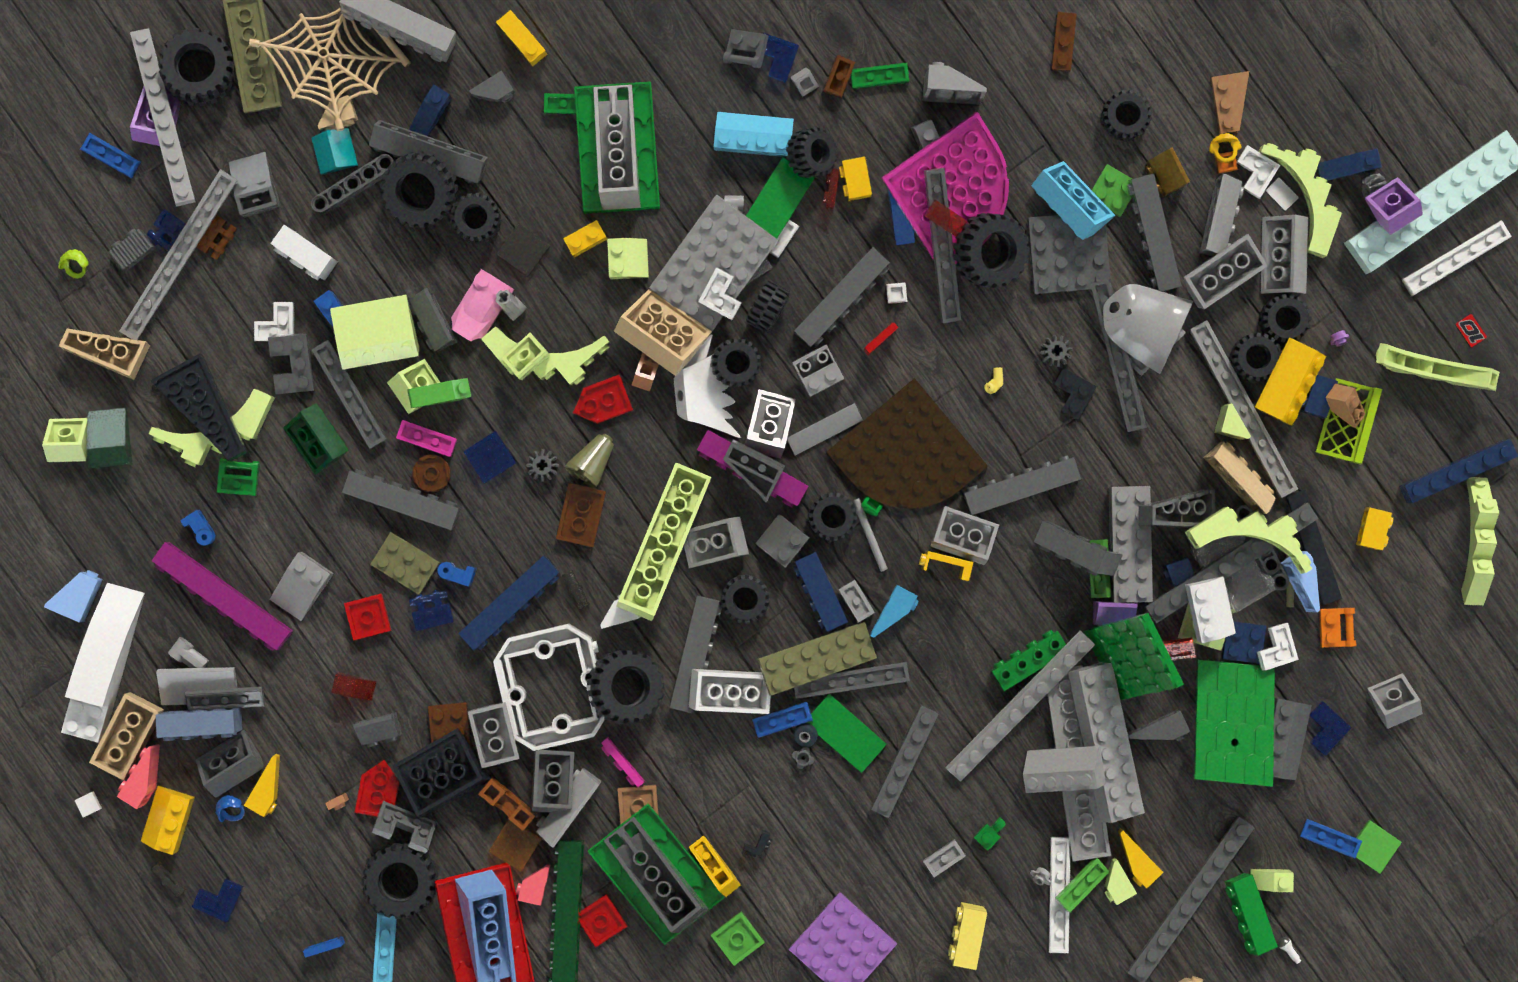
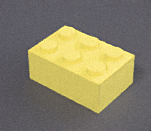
M961 902V906L957 907L955 918H957L958 922L957 926H953L952 930L954 943L953 945L950 944L948 956H950L949 959L952 961L953 966L977 969L987 911L984 906Z

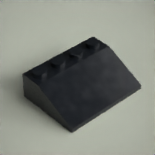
M459 728L392 765L417 817L430 815L490 780L485 769L481 767L480 760Z

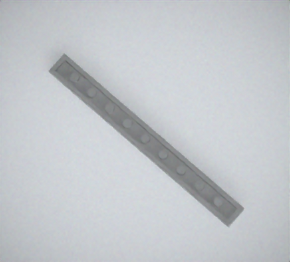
M148 28L130 32L176 207L194 203L195 199L163 80L159 74L160 68L150 30Z
M222 169L219 170L119 332L132 340L139 339L238 181L236 178Z
M1206 320L1189 329L1228 403L1233 404L1251 435L1248 440L1279 497L1283 498L1298 490L1296 483L1209 322Z
M1079 631L946 766V769L961 782L1095 644Z

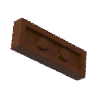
M1057 12L1051 70L1071 71L1076 13Z

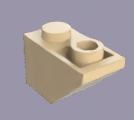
M348 95L337 100L338 111L341 105L349 98ZM352 99L343 107L339 115L343 127L351 126L354 124V121L358 120ZM329 102L327 107L334 112L332 102ZM325 110L318 124V128L322 132L336 129L334 123L336 119L327 110Z

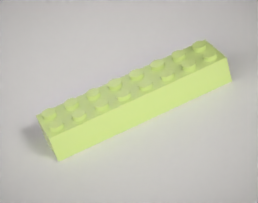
M675 463L616 607L650 621L653 620L710 482V476Z

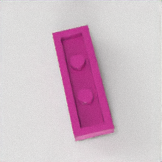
M404 420L401 422L396 437L397 439L449 457L452 456L457 442L456 438Z
M609 737L601 742L603 745L601 749L607 756L611 755L616 760L613 763L620 771H625L628 775L626 779L632 786L636 785L639 787L645 780Z

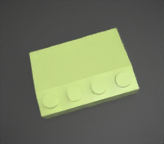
M407 295L330 309L342 370L418 356L419 344Z

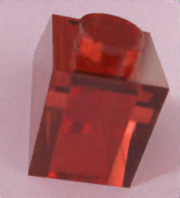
M339 672L335 675L331 693L372 700L377 681Z

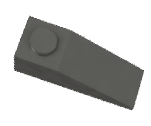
M1177 709L1127 734L1129 739H1176V741L1187 737L1186 734L1190 732V729L1181 711Z

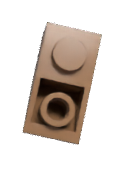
M1335 384L1326 396L1328 405L1332 412L1356 428L1365 416V411L1356 389Z

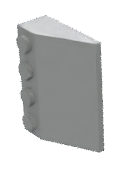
M933 62L932 65H929L924 77L923 101L980 105L987 92L986 87L950 66H944L942 62Z

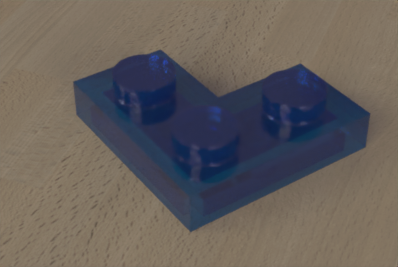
M766 34L769 37L764 55L774 58L768 76L787 82L799 45Z
M1323 701L1310 713V717L1322 727V730L1310 743L1326 756L1351 727Z
M225 879L218 896L201 888L192 907L224 922H228L244 886Z

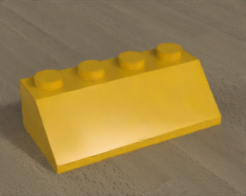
M1289 338L1255 408L1292 426L1298 417L1302 404L1306 401L1311 386L1315 383L1316 376L1323 366L1326 356L1309 346Z

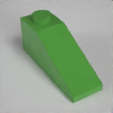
M468 378L407 389L411 408L460 401L471 397Z

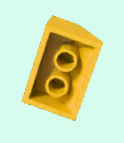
M158 786L141 842L161 852L171 855L177 853L195 797Z

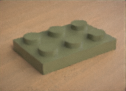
M390 532L370 565L420 595L440 562L393 532Z

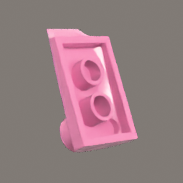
M481 269L451 317L452 330L469 341L484 337L502 311V307L495 301L496 294L500 290H508L513 293L514 289Z

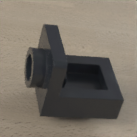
M763 830L756 847L745 843L743 849L746 850L745 853L756 857V855L761 856L764 849L768 850L771 844L770 833Z

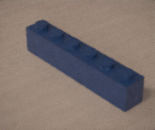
M1504 439L1399 485L1406 503H1414L1518 457V454L1511 439Z
M545 555L542 556L458 634L473 650L477 648L481 650L489 643L487 639L491 635L495 637L503 630L501 626L505 622L510 624L517 617L515 615L516 612L520 609L524 611L531 605L529 601L534 596L538 598L545 592L543 588L548 583L550 585L554 584L559 579L557 575L560 571Z

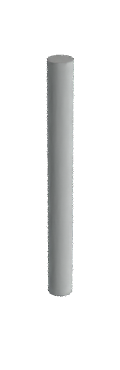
M860 499L853 500L852 502L881 572L885 571L888 568L867 516L860 506Z

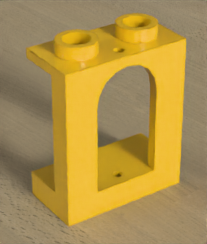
M930 551L921 554L919 565H922V570H927L930 558L961 566L958 578L969 581L973 562Z

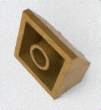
M1173 147L1146 162V171L1148 175L1154 174L1158 192L1163 197L1190 182Z

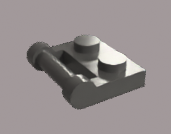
M731 29L723 62L728 64L732 62L752 65L754 68H761L769 36L762 33ZM735 50L756 53L754 58L734 54Z

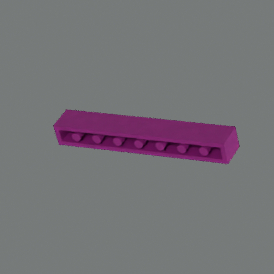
M164 542L152 559V562L156 564L155 568L163 573L165 571L168 572L173 581L178 584L182 582L187 586V591L193 595L197 593L203 597L201 600L209 606L214 605L218 608L217 612L219 614L232 618L233 624L239 628L244 627L249 630L248 634L256 640L258 638L265 642L264 646L272 651L274 649L280 650L292 634V629L172 543Z

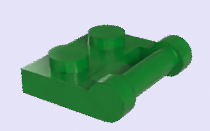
M221 458L219 462L217 493L257 496L260 462H237ZM226 469L251 470V476L226 474Z

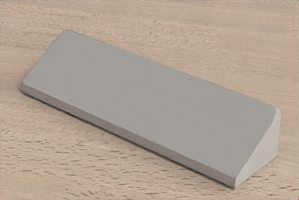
M854 403L787 438V441L794 455H797L863 421Z

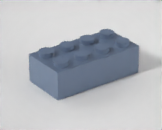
M241 708L166 711L156 714L157 738H163V741H172L181 736L182 740L194 739L199 737V735H202V739L214 738L218 734H221L222 738L233 737V735H237V732L242 730Z

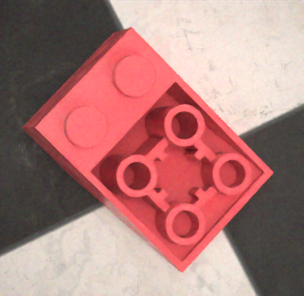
M158 744L142 750L139 755L140 761L137 765L134 764L128 773L130 777L127 781L124 780L118 788L120 792L117 797L135 809L146 805L156 790L160 745Z

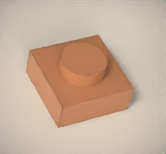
M344 793L325 804L328 810L334 808L336 811L346 806L344 802L348 801L349 798Z

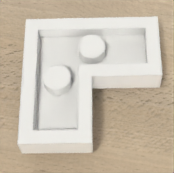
M1248 145L1237 160L1239 165L1252 172L1244 185V190L1259 199L1280 165Z
M716 268L698 302L733 320L741 302L725 293L734 276Z
M274 302V321H254V341H268V337L294 334V303Z
M1288 623L1268 628L1273 647L1257 652L1262 671L1299 660Z

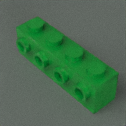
M1051 629L1045 632L1041 640L1029 642L1025 645L1027 648L1023 651L1016 650L1009 655L1010 659L1005 662L1000 660L993 665L994 668L991 672L1002 690L1006 691L1050 662L1066 645L1058 631L1055 630L1053 632Z
M1243 873L1224 881L1226 884V894L1231 899L1232 911L1237 916L1238 928L1244 936V946L1249 954L1259 956L1277 948L1278 946L1253 874Z

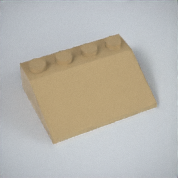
M651 289L644 293L620 317L614 330L615 333L675 376L687 365L712 333L703 324L671 305Z
M1220 442L1203 458L1246 505L1251 507L1253 512L1258 511L1259 513L1267 514L1276 499L1272 495L1274 491L1267 484L1264 486L1260 482L1261 477L1254 470L1252 472L1249 470L1246 460L1241 456L1238 458L1234 453V447L1230 443Z

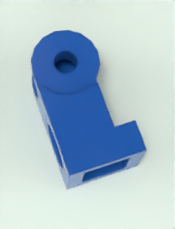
M196 510L180 520L184 527L190 525L200 545H210L215 541V532L200 510Z
M443 562L438 567V574L444 579L465 586H472L477 568L467 566L466 570L456 567L451 562Z

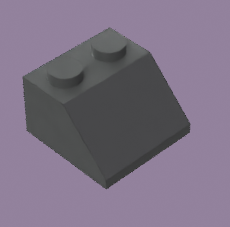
M779 514L755 544L786 568L809 537Z
M396 712L353 724L361 745L367 744V747L379 745L378 741L385 739L386 743L398 740L397 736L402 734Z

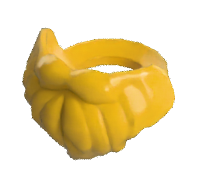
M1220 134L1211 141L1209 152L1213 153L1218 161L1229 163L1237 156V151L1241 149V144L1233 134ZM1229 142L1233 148V155L1229 158L1221 157L1218 152L1219 143Z

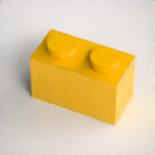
M865 157L842 161L839 172L841 178L845 179L846 185H842L844 197L848 196L849 201L871 197L872 191Z
M596 220L563 239L573 257H576L607 240V237Z
M1365 507L1356 545L1383 550L1388 544L1389 537L1387 532L1393 523L1392 513Z

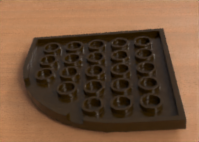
M915 378L827 451L828 455L861 492L875 501L897 508H923L942 502L957 493L988 467Z

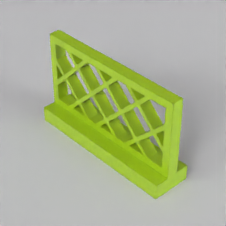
M1336 378L1338 384L1357 388L1356 392L1360 389L1369 391L1367 399L1361 402V404L1366 402L1364 407L1365 416L1360 422V426L1356 427L1358 431L1357 436L1349 439L1344 430L1351 425L1343 428L1337 419L1339 416H1335L1334 412L1329 409L1328 416L1324 420L1316 453L1361 465L1382 389ZM1335 420L1340 430L1330 434L1327 425ZM1342 431L1347 441L1337 446L1332 436ZM1330 438L1335 448L1330 451L1321 450L1323 441ZM1349 443L1353 449L1351 457L1344 456L1339 448Z

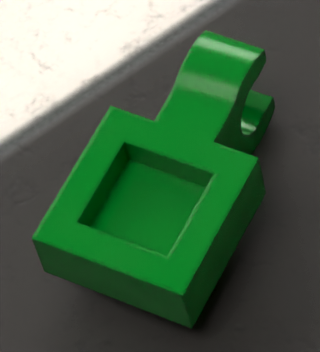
M999 817L992 826L986 823L976 833L974 839L988 851L1001 838L997 832L1006 825V822Z

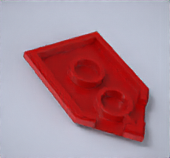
M620 374L583 388L573 413L599 424L632 411L633 408Z
M385 760L361 775L354 813L377 817L383 801L392 805L396 804L400 782Z

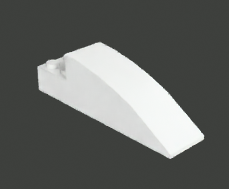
M107 583L89 624L69 681L65 697L70 698L61 733L97 743L100 742L110 722L145 593Z

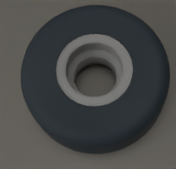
M808 723L799 725L794 732L795 741L802 747L812 746L818 737L816 728Z

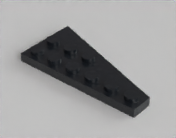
M201 353L150 380L229 461H233L248 453L206 360Z

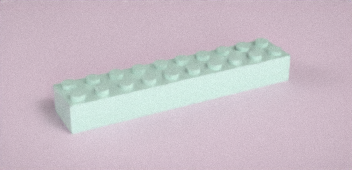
M1507 130L1500 133L1415 193L1421 200L1422 216L1391 235L1376 220L1344 243L1364 273H1371L1518 170V145Z

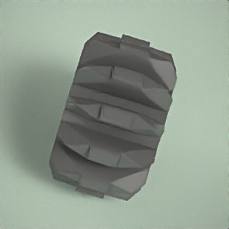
M1378 173L1363 178L1361 183L1363 198L1388 184L1385 181V177Z
M1052 335V341L1048 337L1045 339L1048 345L1041 344V347L1046 349V351H1040V355L1046 354L1047 356L1042 361L1045 362L1050 359L1048 364L1050 367L1054 361L1056 367H1060V361L1065 365L1067 360L1064 357L1068 359L1072 357L1067 352L1072 351L1073 348H1066L1070 341L1067 340L1063 343L1064 336H1060L1057 341V336ZM1055 346H1057V349L1060 348L1061 352L1058 353L1057 356H1055V353L1052 354V350L1055 348Z
M541 449V456L537 451H534L536 458L528 457L529 460L533 461V464H526L527 467H533V469L528 471V474L536 472L533 479L537 480L539 475H541L540 480L544 482L545 475L549 480L552 479L550 472L557 475L558 472L553 470V467H559V464H553V462L558 458L554 456L550 459L552 451H549L545 456V449ZM542 460H545L544 463L548 464L544 471H541L540 467L538 468V464L542 463Z

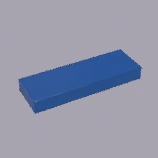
M89 133L80 148L82 151L131 179L141 163Z
M808 702L752 719L757 737L760 738L813 721Z
M1306 819L1300 837L1354 859L1362 843V840Z

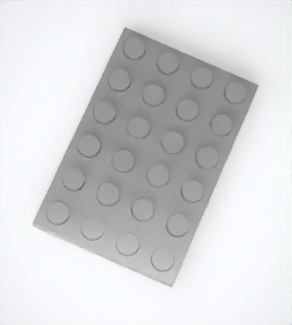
M716 195L649 288L671 305L713 331L723 318V315L698 301L715 269L719 268L734 276L725 294L737 299L779 240L719 195Z

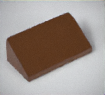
M837 55L822 92L842 98L855 62Z

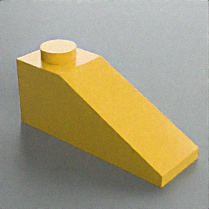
M511 10L496 21L498 26L532 66L547 55L546 50Z
M278 754L272 756L244 806L263 817L268 815V813L272 814L277 806L275 801L278 794L280 755Z
M1120 828L1118 833L1130 871L1134 875L1132 879L1139 887L1144 885L1148 888L1163 871Z
M704 835L689 846V849L720 893L727 897L741 886L735 875Z

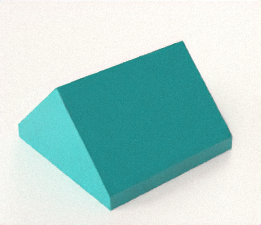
M344 128L342 131H336V129L326 130L311 138L321 175L358 166L349 128Z

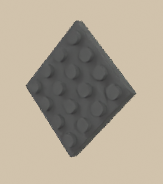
M1059 215L1028 218L1034 295L1092 290L1090 283L1111 279L1106 224L1093 236L1082 240L1068 224L1062 221Z

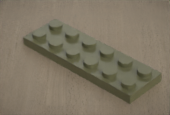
M223 0L244 113L283 107L275 64L261 46L259 48L249 46L250 39L260 40V42L270 40L263 0ZM267 48L273 56L272 48Z
M861 622L758 658L757 660L769 696L876 659L877 657L866 624Z

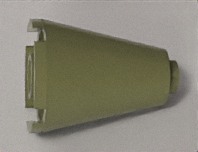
M598 434L567 462L565 469L577 480L579 478L583 480V484L596 488L599 485L614 447L613 439L606 434Z

